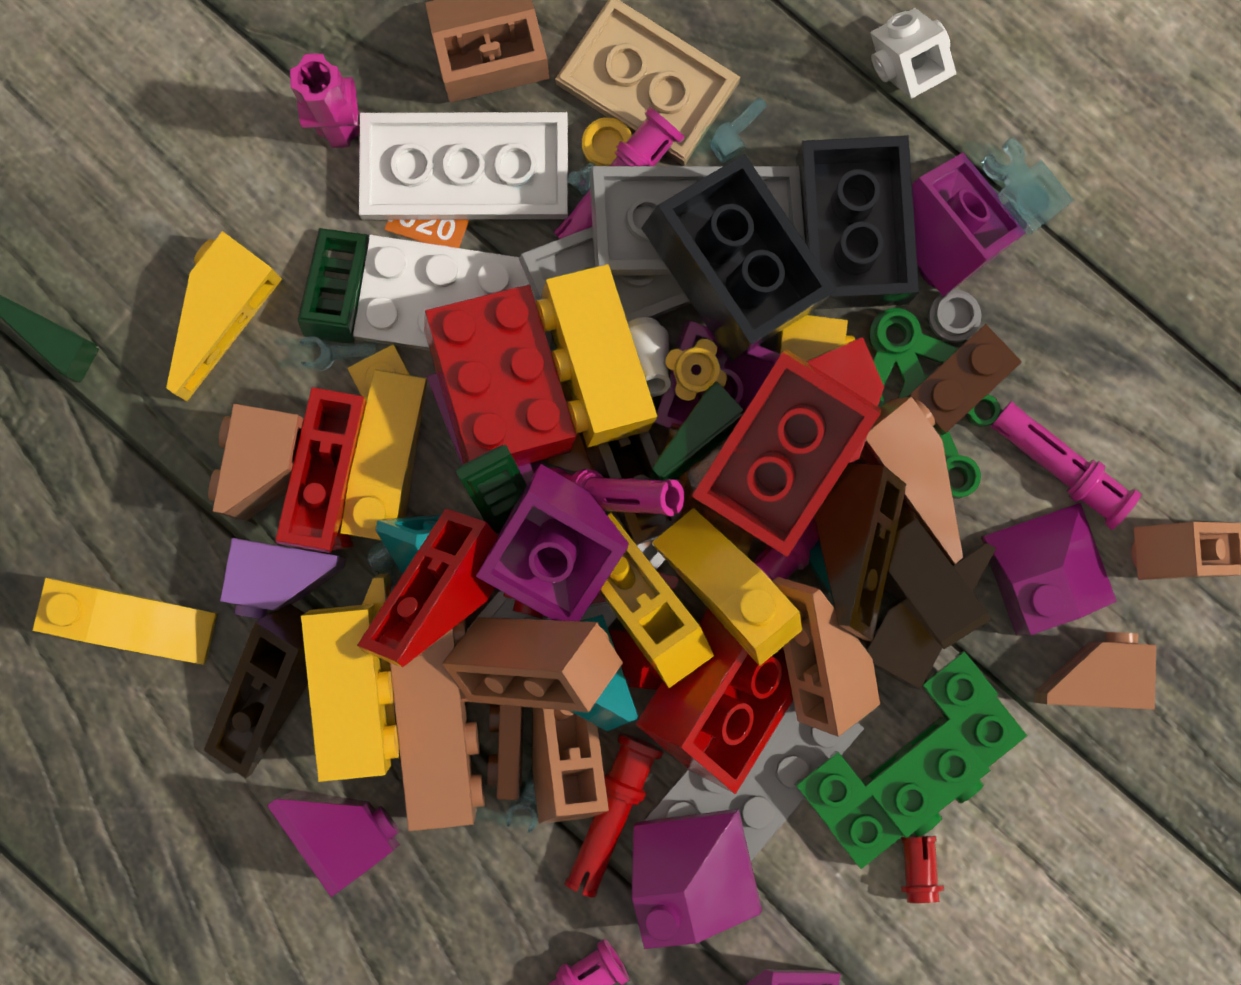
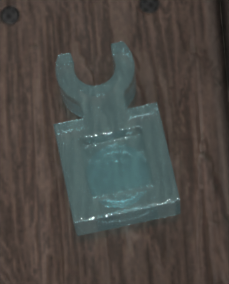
M1011 137L1002 146L1005 153L1010 157L1011 163L1009 165L998 163L991 153L984 158L981 164L984 172L990 178L1003 181L1006 184V187L999 192L997 198L1026 234L1030 236L1068 207L1074 199L1042 160L1029 168L1024 162L1025 151L1022 145Z

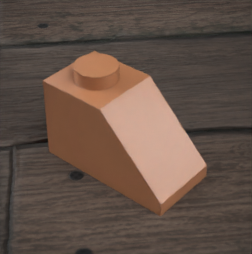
M1183 522L1134 527L1135 540L1132 544L1131 554L1133 563L1137 568L1138 580L1241 575V523Z
M1106 632L1105 642H1088L1035 691L1034 703L1155 710L1156 645L1138 644L1139 633Z

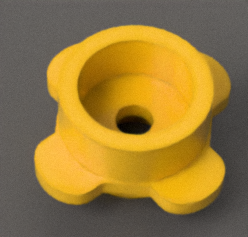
M701 339L693 348L684 351L673 349L667 354L665 364L674 373L677 382L675 393L680 399L686 401L693 400L698 392L707 390L715 381L722 387L725 386L727 376L723 370H720L718 359L715 356L717 346L711 340ZM695 364L701 368V372L698 375H694L691 372V367Z

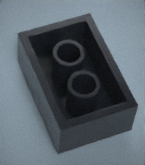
M909 135L802 141L796 157V166H799L805 243L837 289L816 309L909 305L919 293Z
M745 154L658 204L641 227L731 363L814 311L837 291Z

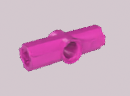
M305 54L301 62L296 67L290 69L291 89L297 98L301 127L315 128L317 134L326 138L332 148L350 147L352 140L360 135V112L357 105L353 77H342L338 67L326 61L323 54Z

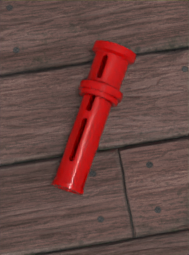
M625 733L619 734L617 741L621 744L609 774H604L609 811L594 816L571 872L564 882L565 886L577 892L585 872H589L582 895L595 898L598 894L597 890L622 829L625 826L632 805H639L640 801L645 799L647 793L643 790L653 762L655 759H661L664 753L659 747Z

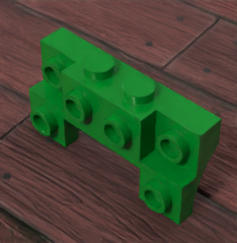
M965 651L959 652L955 656L956 658L931 678L925 680L922 685L923 690L944 718L939 717L862 780H860L841 754L835 751L828 760L804 779H800L795 783V786L860 869L864 868L902 836L907 838L914 833L917 837H921L932 830L942 820V816L939 814L942 809L954 800L961 804L977 794L984 786L980 779L991 771L988 767L1028 736L996 697L998 695L997 691Z

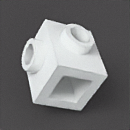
M916 8L895 14L886 24L870 32L876 51L871 55V60L878 76L883 82H892L911 99L956 75L950 51V39L946 29L940 21H932Z

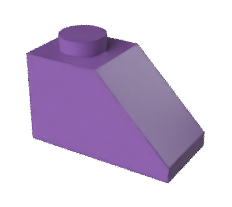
M232 538L220 601L236 604L235 615L261 619L267 616L268 610L277 611L288 604L293 605L343 570L346 558Z

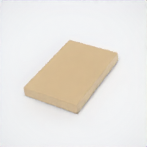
M608 0L555 78L556 85L601 114L623 122L633 134L645 121L646 116L644 112L649 107L653 108L684 135V140L681 143L674 142L665 154L685 166L739 84L740 76L622 1Z

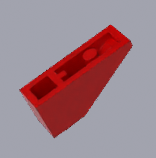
M311 387L275 539L277 544L331 553L343 518L348 479L366 406L364 396Z
M446 508L357 646L364 652L403 668L487 602L495 587L479 579L476 575L498 536L489 524Z

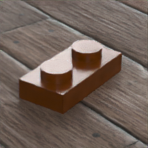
M985 324L907 397L920 401L930 410L935 419L934 427L941 435H944L1019 366L1022 361Z
M490 704L489 730L490 732H499L498 754H489L488 786H497V799L519 800L522 795L524 707Z

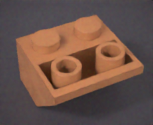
M433 0L425 2L440 70L450 103L549 79L547 56L532 0Z
M233 403L231 417L225 416L223 418L219 432L220 448H225L221 470L215 469L209 483L208 498L209 501L214 502L213 512L247 521L287 493L304 421L301 416Z

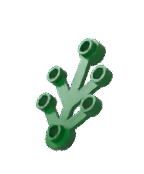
M890 308L882 311L875 317L869 329V340L876 351L873 362L883 385H885L895 363L904 382L898 398L907 397L929 377V375L924 374L917 355L943 364L960 348L923 334L918 319L911 312L901 308ZM889 327L899 328L903 333V341L899 344L888 341L886 329ZM883 394L881 395L878 404L879 408H881L884 405ZM989 394L980 402H985L990 406V418L987 420L980 419L975 414L973 408L966 414L968 421L972 425L986 427L995 422L999 417L1000 404L995 397ZM937 431L943 441L948 472L950 469H958L964 475V483L960 488L951 486L953 499L964 498L975 492L981 481L980 468L973 459L959 455L949 431L944 435Z

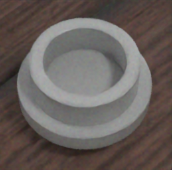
M952 290L944 297L940 294L932 302L929 308L928 320L932 331L939 338L948 342H961L971 337L979 328L981 309L976 299L969 293L961 290Z

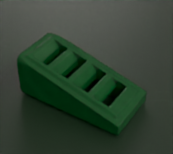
M319 228L297 320L305 337L347 344L354 343L353 331L370 235ZM336 251L354 254L353 261L329 258L328 252ZM325 271L349 274V279L325 277ZM322 292L345 295L344 301L321 298Z
M0 295V318L61 375L80 383L99 351L98 345Z
M715 381L712 386H709L654 463L650 480L679 479L729 438L743 415V409L718 382Z
M503 444L457 467L458 469L455 470L483 520L489 524L496 534L500 533L513 507L527 486L507 445L503 446Z

